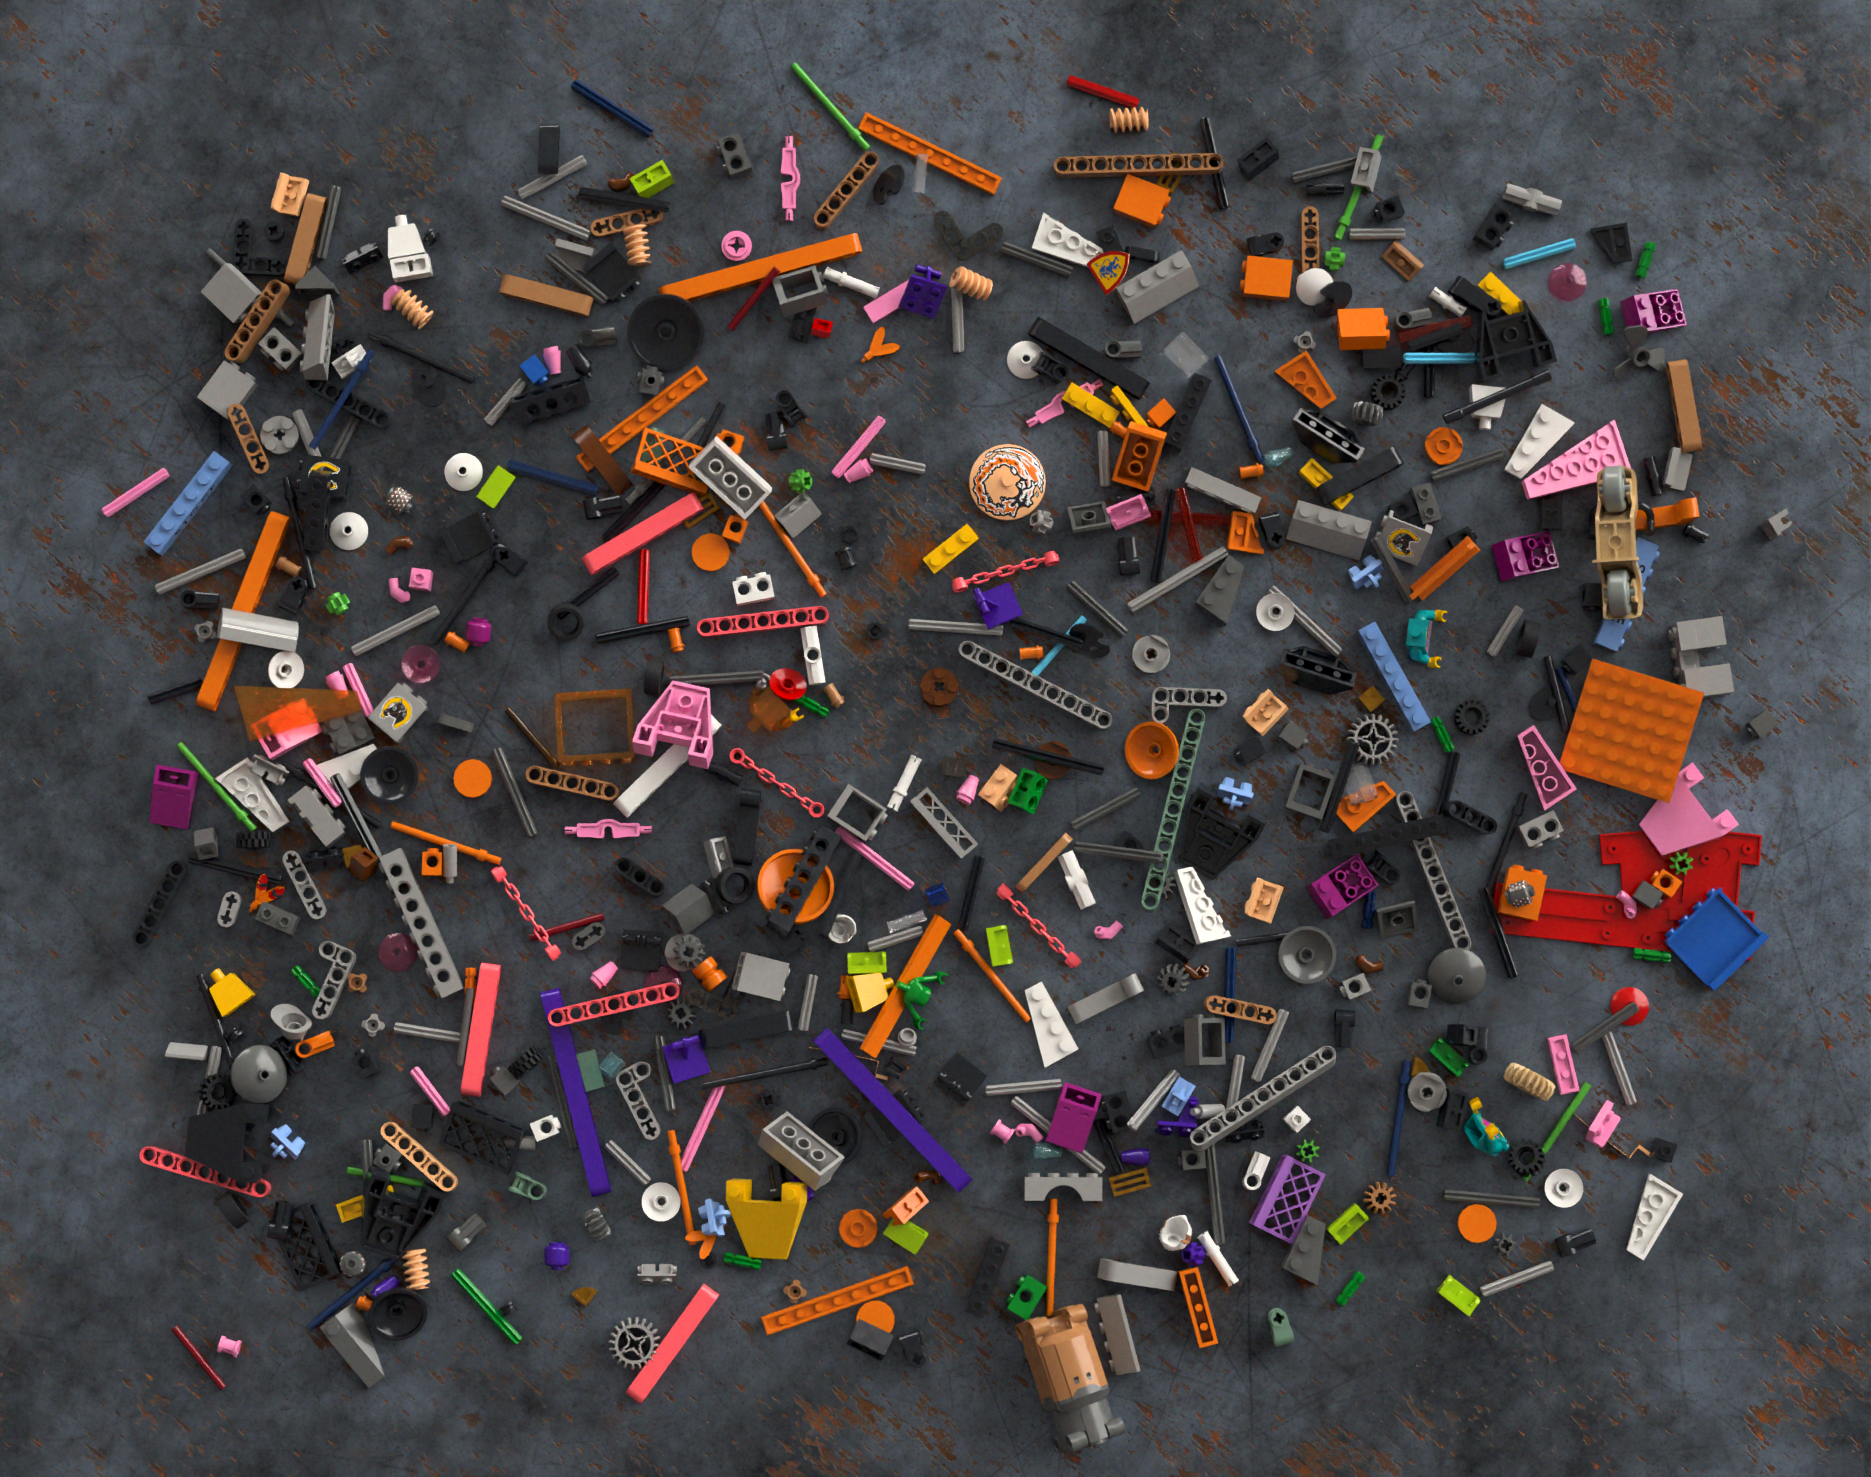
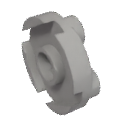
M275 416L263 423L260 438L268 451L277 455H284L290 453L298 444L300 433L298 427L291 419L285 416ZM279 430H281L282 433H285V436L282 437V440H279L277 437H275V434H277Z
M1156 635L1145 636L1135 643L1132 650V660L1140 671L1155 674L1167 666L1170 660V649L1163 638ZM1155 650L1156 658L1148 659L1146 651Z
M677 934L666 945V961L677 971H691L694 969L692 962H690L689 968H686V961L680 966L678 963L682 958L674 959V956L679 955V952H673V948L680 949L676 942L679 941L681 944H684L682 941L684 935ZM687 934L685 936L687 942H689V937L693 935ZM693 936L692 943H694L697 939L695 936ZM687 947L689 949L687 953L689 957H692L694 948L690 949V947ZM696 959L695 962L698 966L700 962Z
M1420 1072L1410 1081L1408 1097L1412 1105L1418 1110L1431 1111L1441 1107L1445 1102L1447 1096L1446 1086L1438 1075L1431 1072ZM1429 1087L1432 1094L1424 1096L1422 1090Z

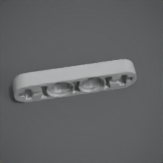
M287 851L283 855V863L309 915L313 919L319 920L324 918L327 913L326 906L301 856L295 851ZM290 854L297 857L294 860L296 866L301 864V868L291 871V868H294L292 863L287 862ZM298 871H303L306 875L303 882H298L295 879ZM307 888H311L314 891V896L311 899L304 897V891ZM317 898L319 902H315L318 908L322 907L320 916L313 914L315 910L313 904L308 905V903L314 902Z

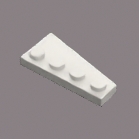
M1541 404L1504 471L1521 480L1575 422Z
M248 757L215 778L272 832H276L290 822L262 777L251 773L250 769H248L251 762Z
M1189 867L1174 871L1173 873L1196 945L1231 937L1229 931L1224 929L1222 925L1223 920L1220 915L1217 916L1212 907L1214 905L1213 902L1205 895L1203 891L1205 888L1194 868Z
M1042 981L1025 990L1045 1068L1078 1050V1047Z
M1648 1174L1626 1248L1628 1252L1641 1260L1646 1258L1683 1195L1651 1174Z

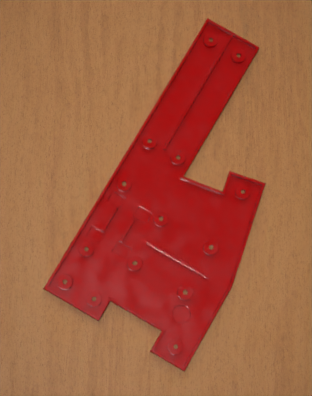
M1643 831L1599 834L1602 865L1620 864L1621 890L1632 897L1643 880L1651 885L1652 881L1650 879L1653 874L1664 869L1682 881L1673 897L1668 899L1662 895V903L1658 908L1654 907L1652 910L1636 902L1637 914L1634 918L1629 919L1624 913V903L1617 899V896L1545 888L1538 921L1498 913L1504 933L1508 935L1672 952L1663 942L1666 938L1664 936L1665 933L1672 927L1675 929L1679 925L1678 921L1685 914L1689 916L1693 912L1691 908L1697 902H1703L1707 898L1705 895L1709 890L1721 887L1723 889L1722 892L1738 906L1741 864L1759 866L1762 835L1729 831L1717 840L1677 851L1680 855L1687 852L1686 858H1693V861L1690 862L1693 869H1688L1686 871L1687 875L1681 871L1677 875L1675 874L1676 868L1671 869L1669 867L1673 864L1669 858H1674L1676 852L1667 854V856H1661ZM1682 860L1678 861L1677 864L1680 867V865H1685V862ZM1661 878L1660 885L1663 888H1668L1669 881L1666 878ZM1502 883L1495 884L1493 902L1497 911L1503 888ZM1740 910L1754 924L1755 911Z

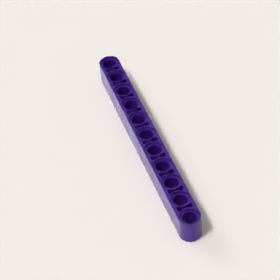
M560 988L540 992L591 1195L595 1197L610 1193L611 1186L576 1056L577 1053L570 1026L568 1024L555 1027L548 1021V1015L552 1010L565 1007ZM559 1012L554 1013L551 1017L552 1022L560 1023L562 1021V1014Z
M827 1027L813 1040L958 1193L973 1180Z

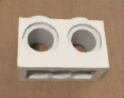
M428 253L390 260L392 277L395 283L433 277L431 260Z
M766 572L757 573L755 577L748 579L747 576L737 577L736 581L732 582L737 606L775 599L770 574L766 575ZM760 582L768 584L766 591H759L757 589ZM741 586L749 587L748 594L741 595L738 592Z

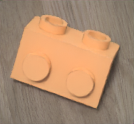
M280 173L274 197L272 198L271 209L283 215L299 217L309 180Z
M1267 689L1259 695L1257 701L1245 710L1243 718L1249 726L1261 736H1264L1289 708L1274 696L1271 690Z
M1000 764L978 795L1002 812L1009 805L1007 802L1019 776Z
M1257 878L1256 882L1252 884L1250 899L1245 903V914L1271 924L1284 887Z

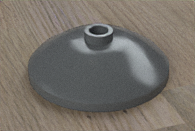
M1302 926L1293 929L1283 938L1278 950V959L1283 972L1290 979L1302 984H1312L1323 980L1330 974L1336 962V948L1330 936L1323 930L1313 926ZM1303 952L1309 953L1308 959L1303 958Z
M1450 948L1439 953L1433 959L1428 970L1429 985H1432L1431 990L1441 1000L1449 1003H1464L1472 1000L1482 991L1486 982V970L1482 960L1474 952L1464 948ZM1456 978H1461V979H1462V980H1461L1460 982H1458V983L1455 982V979H1456Z
M264 1045L248 1047L238 1054L232 1064L231 1083L235 1092L247 1102L256 1104L270 1102L285 1087L287 1081L286 1063L282 1056L271 1047ZM263 1071H265L266 1073L265 1078H262L261 1076Z

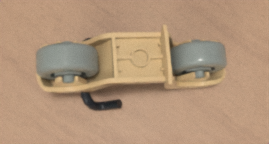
M1620 465L1606 466L1597 473L1598 502L1597 506L1592 508L1589 513L1588 536L1591 540L1596 538L1597 560H1592V563H1597L1601 578L1603 618L1608 620L1638 618L1643 610L1642 575L1637 562L1639 557H1637L1635 520L1637 510L1644 511L1647 516L1646 534L1652 536L1655 525L1654 513L1650 506L1643 502H1638L1637 480L1633 469Z

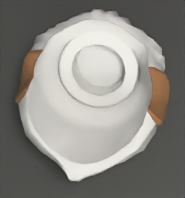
M1179 1215L1164 1221L1159 1234V1239L1164 1249L1177 1251L1184 1249L1190 1243L1192 1228L1186 1216Z

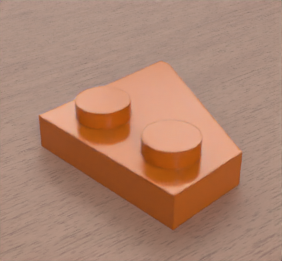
M1237 511L1231 512L1227 543L1228 550L1259 555L1264 554V549L1261 547L1258 538V531L1254 526L1255 522L1252 514Z

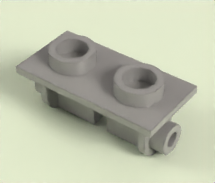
M254 754L251 760L253 762H250L248 766L250 772L260 777H263L264 773L267 772L269 774L266 780L277 786L278 784L282 786L289 771L281 764L269 762V759L263 755L257 756Z
M642 1264V1266H638V1283L644 1285H651L653 1283L670 1285L677 1283V1266H673V1264H659V1271H655V1264Z

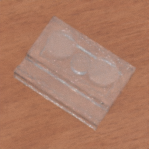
M1183 331L1163 350V353L1189 378L1209 360V357Z
M1361 762L1353 765L1345 787L1351 806L1359 802L1363 803L1378 798L1367 763L1363 764Z

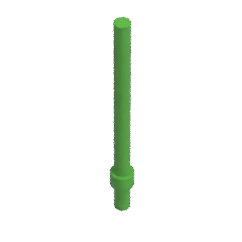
M794 63L790 68L849 133L848 136L852 141H856L864 151H867L870 145L862 138L861 132L857 128L854 129L801 67Z
M1377 134L1371 149L1379 150L1384 137ZM1355 186L1346 210L1339 219V227L1334 236L1335 239L1341 240L1345 229L1349 227L1350 217L1363 187Z
M180 742L176 746L177 749L232 810L235 818L242 822L249 831H255L257 827L248 818L245 810H241L189 749Z
M1586 1082L1583 1084L1542 1145L1541 1149L1545 1155L1592 1087ZM1533 1157L1531 1158L1528 1164L1532 1163V1161L1534 1160ZM1530 1174L1529 1177L1523 1175L1521 1178L1528 1182L1532 1175Z

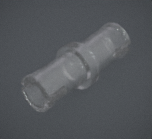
M917 153L916 167L913 170L915 176L912 191L924 193L925 179L928 176L926 170L929 155Z
M922 909L910 915L904 914L901 918L886 923L890 934L905 928L910 929L911 926L926 922L927 920Z

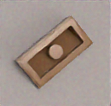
M1398 241L1393 242L1381 256L1409 282L1424 266Z

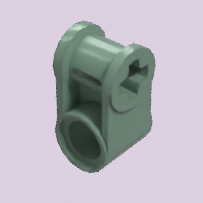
M515 1172L516 1177L508 1190L532 1200L545 1198L547 1188L543 1183L531 1179V1177L520 1172ZM535 1186H539L542 1189V1194L539 1197L533 1194Z
M1279 1308L1271 1309L1268 1313V1321L1275 1347L1295 1342L1287 1314ZM1276 1313L1282 1316L1279 1318V1322L1273 1319L1276 1317Z

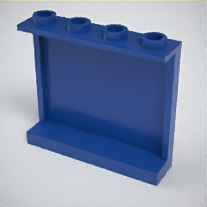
M1721 887L1709 890L1705 895L1707 898L1702 903L1700 901L1691 908L1693 912L1689 916L1685 914L1678 921L1679 925L1675 929L1672 927L1665 933L1664 936L1666 938L1663 940L1666 946L1710 991H1715L1769 938L1765 932H1761L1722 892L1723 889Z

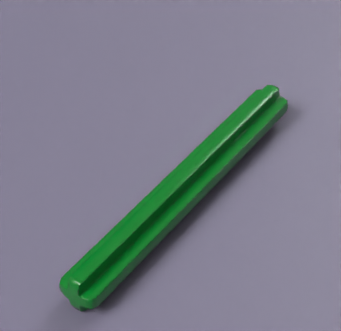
M456 1269L451 1274V1277L514 1345H517L522 1340L519 1333L460 1269Z

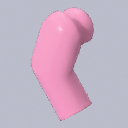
M391 285L383 294V311H392L390 303L395 295L402 290L401 286Z
M1019 1124L1015 1129L1017 1136H1031L1036 1143L1044 1138L1033 1124Z

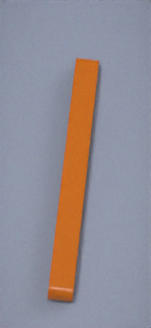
M853 233L668 284L658 288L659 294L678 295L690 302L762 282L774 266L780 270L777 276H781L813 265L820 266L856 256L863 251L858 234Z
M274 511L270 512L232 610L255 613L287 531L290 517ZM220 639L198 694L197 706L213 712L216 711L242 646L241 642Z

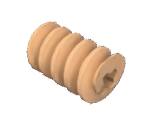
M1135 107L1132 108L1131 113L1128 108H1125L1123 113L1118 108L1116 114L1113 109H1110V129L1113 127L1114 132L1117 133L1119 127H1121L1122 132H1125L1126 127H1128L1130 132H1132L1133 127L1136 126L1137 131L1140 132L1141 126H1143L1145 131H1147L1149 125L1148 108L1145 112L1143 107H1140L1138 113Z
M634 225L623 230V234L627 235L624 241L628 243L625 245V249L629 250L626 253V256L630 258L627 260L629 265L647 266L651 264V262L646 261L650 254H645L649 247L644 246L649 241L648 239H643V236L647 235V232L642 231L643 228L647 227L646 225Z
M962 266L953 272L949 282L951 288L955 287L957 291L962 289L963 294L968 292V295L970 297L974 296L976 300L982 297L983 301L988 298L993 286L990 279L978 273H973L972 270H967Z
M402 289L395 295L390 304L396 306L397 311H402L401 314L407 316L409 322L413 321L412 325L414 327L418 326L419 330L431 319L433 311L426 313L428 306L426 305L421 308L420 306L423 301L415 302L417 296L410 297L412 291L404 292V289Z
M426 1249L406 1251L407 1254L402 1256V1259H406L408 1262L404 1263L403 1266L409 1269L404 1274L410 1275V1277L405 1279V1282L411 1283L406 1288L411 1290L429 1288L425 1285L430 1283V1280L424 1279V1277L429 1275V1272L423 1271V1269L428 1267V1264L422 1263L427 1257L421 1255L426 1252Z

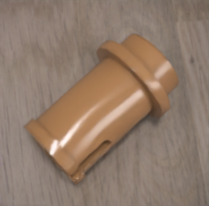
M282 556L275 565L279 571L282 569L294 577L301 570L300 566L287 560V557Z
M833 683L823 688V691L832 703L831 706H834L835 709L845 703L843 700L844 696L841 697Z

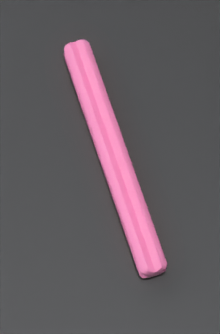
M842 826L836 829L835 833L841 835V839L856 851H859L861 855L903 888L909 891L913 887L914 882L849 831Z
M726 1086L712 1089L681 1158L682 1171H688Z

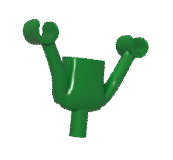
M937 971L932 976L915 977L908 984L901 981L896 982L895 987L904 991L903 1002L914 1018L913 1025L916 1028L923 1030L924 1028L920 1027V1022H927V1020L919 1017L911 1003L923 1007L931 995V989L923 986L921 983L936 981L945 984L941 981V977L943 975L948 976L947 973Z

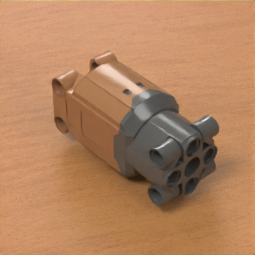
M1073 1304L1052 1312V1318L1050 1319L1035 1317L1015 1325L1016 1335L1023 1343L1045 1412L1052 1415L1058 1435L1052 1438V1444L1057 1454L1063 1452L1068 1454L1083 1448L1096 1446L1125 1433L1122 1419L1120 1417L1113 1418L1106 1398L1109 1393V1386L1086 1322L1088 1315L1083 1304Z

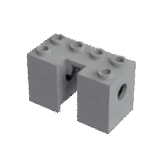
M1722 616L1676 622L1669 626L1670 629L1667 631L1669 641H1672L1673 647L1670 649L1672 660H1675L1676 667L1673 668L1675 679H1678V685L1704 692L1703 699L1733 693L1730 663L1700 667L1698 651L1720 648L1719 646L1727 644Z

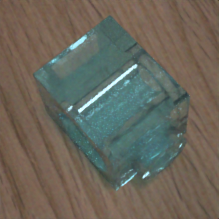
M610 1051L598 1067L615 1079L627 1063Z

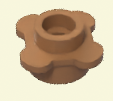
M351 973L348 975V991L365 992L367 990L365 986L366 974L355 975Z
M794 1280L793 1284L784 1288V1293L788 1294L792 1303H796L800 1297H805L807 1291L801 1287L799 1280Z

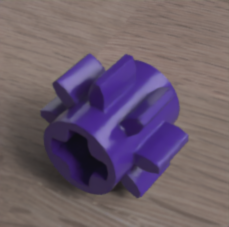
M1192 1242L1186 1245L1181 1256L1184 1263H1189L1190 1267H1195L1198 1264H1203L1202 1260L1205 1258V1251L1203 1246H1198L1197 1242Z

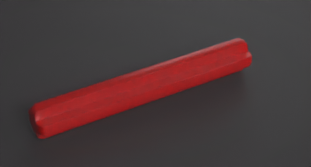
M1069 75L1066 83L1069 87L1131 108H1137L1139 98L1073 75Z
M648 549L639 550L637 623L639 625L648 623L650 551Z

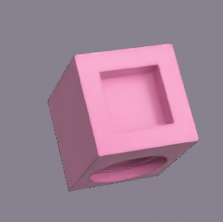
M412 568L409 587L414 590L431 592L433 572L426 569Z

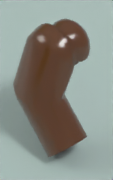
M628 171L623 179L611 178L608 181V186L613 191H625L631 184L629 178L635 175Z
M408 536L395 537L385 550L392 555L399 547L410 549L413 546V541Z
M1363 954L1356 957L1357 967L1365 973L1384 970L1382 961L1371 963Z
M1185 962L1182 966L1185 967L1183 973L1189 974V977L1193 980L1206 978L1210 972L1209 967L1206 965L1192 968Z
M925 1170L913 1176L916 1183L929 1179L932 1180L933 1185L942 1183V1175L938 1171Z

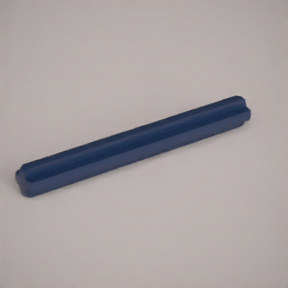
M575 80L572 83L571 88L646 137L652 135L653 127L579 80Z
M509 460L507 463V470L593 496H596L599 491V486L593 483Z
M1227 947L1224 997L1235 1000L1237 949L1235 947ZM1232 1002L1227 1005V1011L1230 1014L1235 1012V1005ZM1224 1016L1225 1043H1232L1234 1041V1018Z

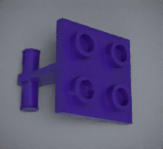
M916 264L914 271L924 274V278L911 274L898 307L934 319L946 292L947 285L931 281V277L940 279L942 271L934 270L931 266L925 267Z
M1009 582L983 593L980 588L973 590L974 599L988 630L1023 616V612Z
M699 1035L689 1038L683 1037L680 1041L662 1047L673 1084L710 1073Z
M1193 1096L1188 1099L1178 1122L1158 1121L1155 1132H1159L1160 1135L1169 1136L1171 1133H1179L1181 1137H1190L1191 1132L1197 1128L1196 1118L1190 1114L1191 1108L1199 1104L1197 1097Z

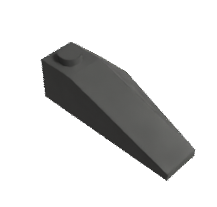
M353 1302L319 1328L366 1386L370 1388L385 1377L376 1353L366 1318L358 1310L359 1308L355 1307L356 1304Z

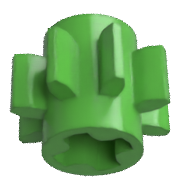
M1331 247L1330 251L1325 252L1324 265L1329 266V271H1338L1339 267H1344L1345 253L1340 252L1341 248Z
M797 469L796 473H791L789 477L791 490L797 493H805V490H810L812 485L810 473L804 472V469Z
M337 592L327 598L328 604L325 606L329 613H335L338 616L349 609L347 604L350 601L345 594L340 595Z
M1676 851V856L1669 858L1673 863L1669 867L1671 869L1676 868L1675 874L1677 875L1680 871L1687 875L1686 871L1693 869L1690 865L1693 858H1686L1687 852L1680 855ZM1683 860L1685 865H1680L1679 867L1677 862Z
M1303 1139L1302 1145H1296L1300 1149L1295 1154L1302 1156V1162L1306 1158H1308L1309 1162H1312L1313 1156L1319 1157L1316 1154L1319 1146H1313L1314 1140H1311L1308 1144ZM1310 1146L1312 1153L1305 1156L1303 1148Z

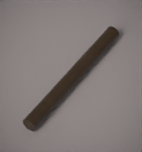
M511 707L506 709L505 713L549 764L554 769L559 767L560 763Z

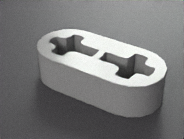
M227 892L223 897L217 918L218 923L223 927H232L236 922L242 900L241 896L236 892ZM235 895L234 898L237 899V902L233 903L231 909H229L230 902L227 899ZM229 910V917L232 918L231 922H227V924H224L225 921L222 920V917L226 916Z

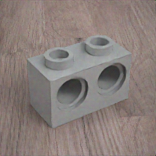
M275 327L258 343L262 347L260 351L267 358L270 356L276 360L274 364L281 371L285 369L289 373L304 357ZM273 340L277 341V347L270 349L269 343ZM285 354H291V359L288 362L282 361V357Z
M1554 810L1516 827L1525 847H1532V849L1542 846L1543 840L1549 838L1552 841L1560 837L1559 833L1564 831ZM1546 822H1551L1554 825L1552 832H1548L1545 829ZM1529 830L1536 832L1537 837L1535 840L1528 838Z

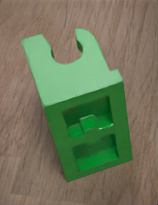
M1441 1037L1427 1050L1455 1077H1459L1464 1068L1469 1065Z

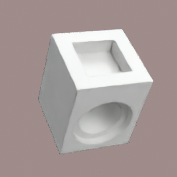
M1297 1105L1282 1118L1295 1133H1298L1311 1120Z
M553 1115L530 1123L537 1142L560 1133L559 1128H561L558 1117L554 1118ZM544 1122H549L552 1126L549 1133L542 1131V1124Z

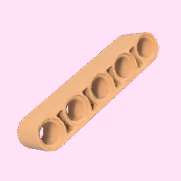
M388 1122L381 1127L383 1138L440 1189L451 1191L457 1187V1177L397 1123ZM389 1125L395 1128L393 1136L386 1134V1128ZM403 1138L408 1139L410 1142V1146L407 1149H403L400 1146ZM417 1151H421L424 1154L422 1162L415 1160V1153ZM432 1164L437 1165L439 1168L436 1175H432L429 1172V1167ZM446 1177H450L453 1180V1185L450 1188L444 1186L443 1181Z

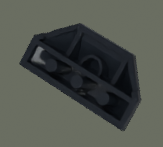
M1300 408L1292 420L1300 443L1331 463H1356L1365 450L1352 430L1322 411Z
M1305 646L1284 649L1279 664L1293 684L1327 695L1352 690L1357 675L1341 658Z

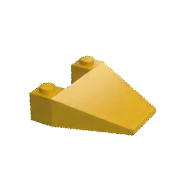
M733 1178L727 1180L726 1202L748 1256L786 1260L807 1203V1184L804 1182L783 1183L781 1201L751 1200L752 1179Z

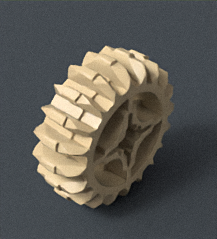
M1510 1063L1509 1067L1505 1070L1503 1077L1513 1086L1543 1101H1548L1552 1097L1555 1085L1545 1077L1516 1063Z

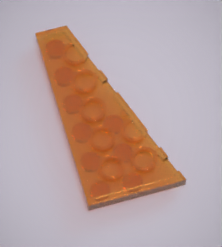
M234 686L250 742L363 710L357 691Z

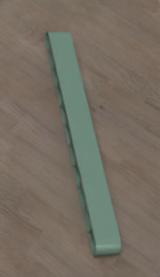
M1193 709L1189 712L1179 749L1178 760L1175 765L1154 848L1155 852H1161L1164 855L1163 863L1165 867L1157 870L1154 867L1155 863L1151 862L1142 895V908L1148 913L1155 912L1159 907L1205 725V714L1200 709ZM1198 715L1202 720L1199 723H1194L1191 718ZM1195 734L1197 739L1189 741L1187 735ZM1190 752L1193 756L1191 759L1186 760L1182 757V754ZM1180 770H1185L1188 772V776L1181 778L1177 773ZM1180 788L1184 793L1181 796H1175L1173 790ZM1172 806L1177 807L1179 810L1175 815L1168 812V809ZM1166 825H1172L1174 831L1167 833L1163 828ZM1166 843L1170 848L1167 851H1161L1159 845ZM1152 880H1157L1160 882V886L1152 888L1149 883ZM1152 898L1156 903L1154 906L1148 907L1145 905V900Z

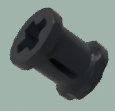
M851 546L835 552V555L839 557L842 571L857 565L851 554Z

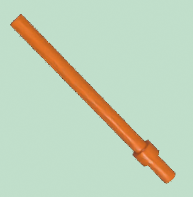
M763 500L758 507L808 578L807 582L809 585L814 587L820 598H823L827 593L819 583L820 579L816 574H813Z
M392 821L390 826L391 829L441 846L456 844L458 852L476 857L477 860L482 862L488 861L500 865L502 860L500 857L488 854V851L476 850Z
M957 929L953 934L962 944L963 950L971 955L1018 1015L1027 1023L1031 1017L973 947V942L968 940L960 929Z
M675 1130L667 1131L670 1145L668 1150L669 1155H672L688 1235L690 1232H694L679 1155L681 1150L680 1145L677 1144ZM689 1242V1245L697 1244V1242Z
M1050 1199L1049 1214H1047L1049 1235L1045 1316H1051L1054 1307L1056 1228L1059 1222V1214H1057L1058 1199Z

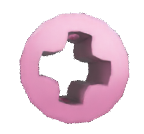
M999 1119L990 1134L996 1135L1006 1144L1015 1129H1009Z
M222 1335L217 1352L232 1354L236 1358L242 1341H233Z

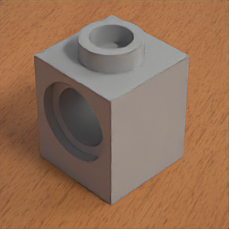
M1364 973L1340 982L1341 987H1339L1343 998L1347 997V1000L1371 991ZM1351 982H1356L1359 986L1356 993L1349 990Z

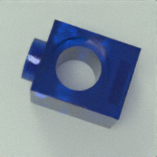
M943 882L925 889L931 908L950 901Z

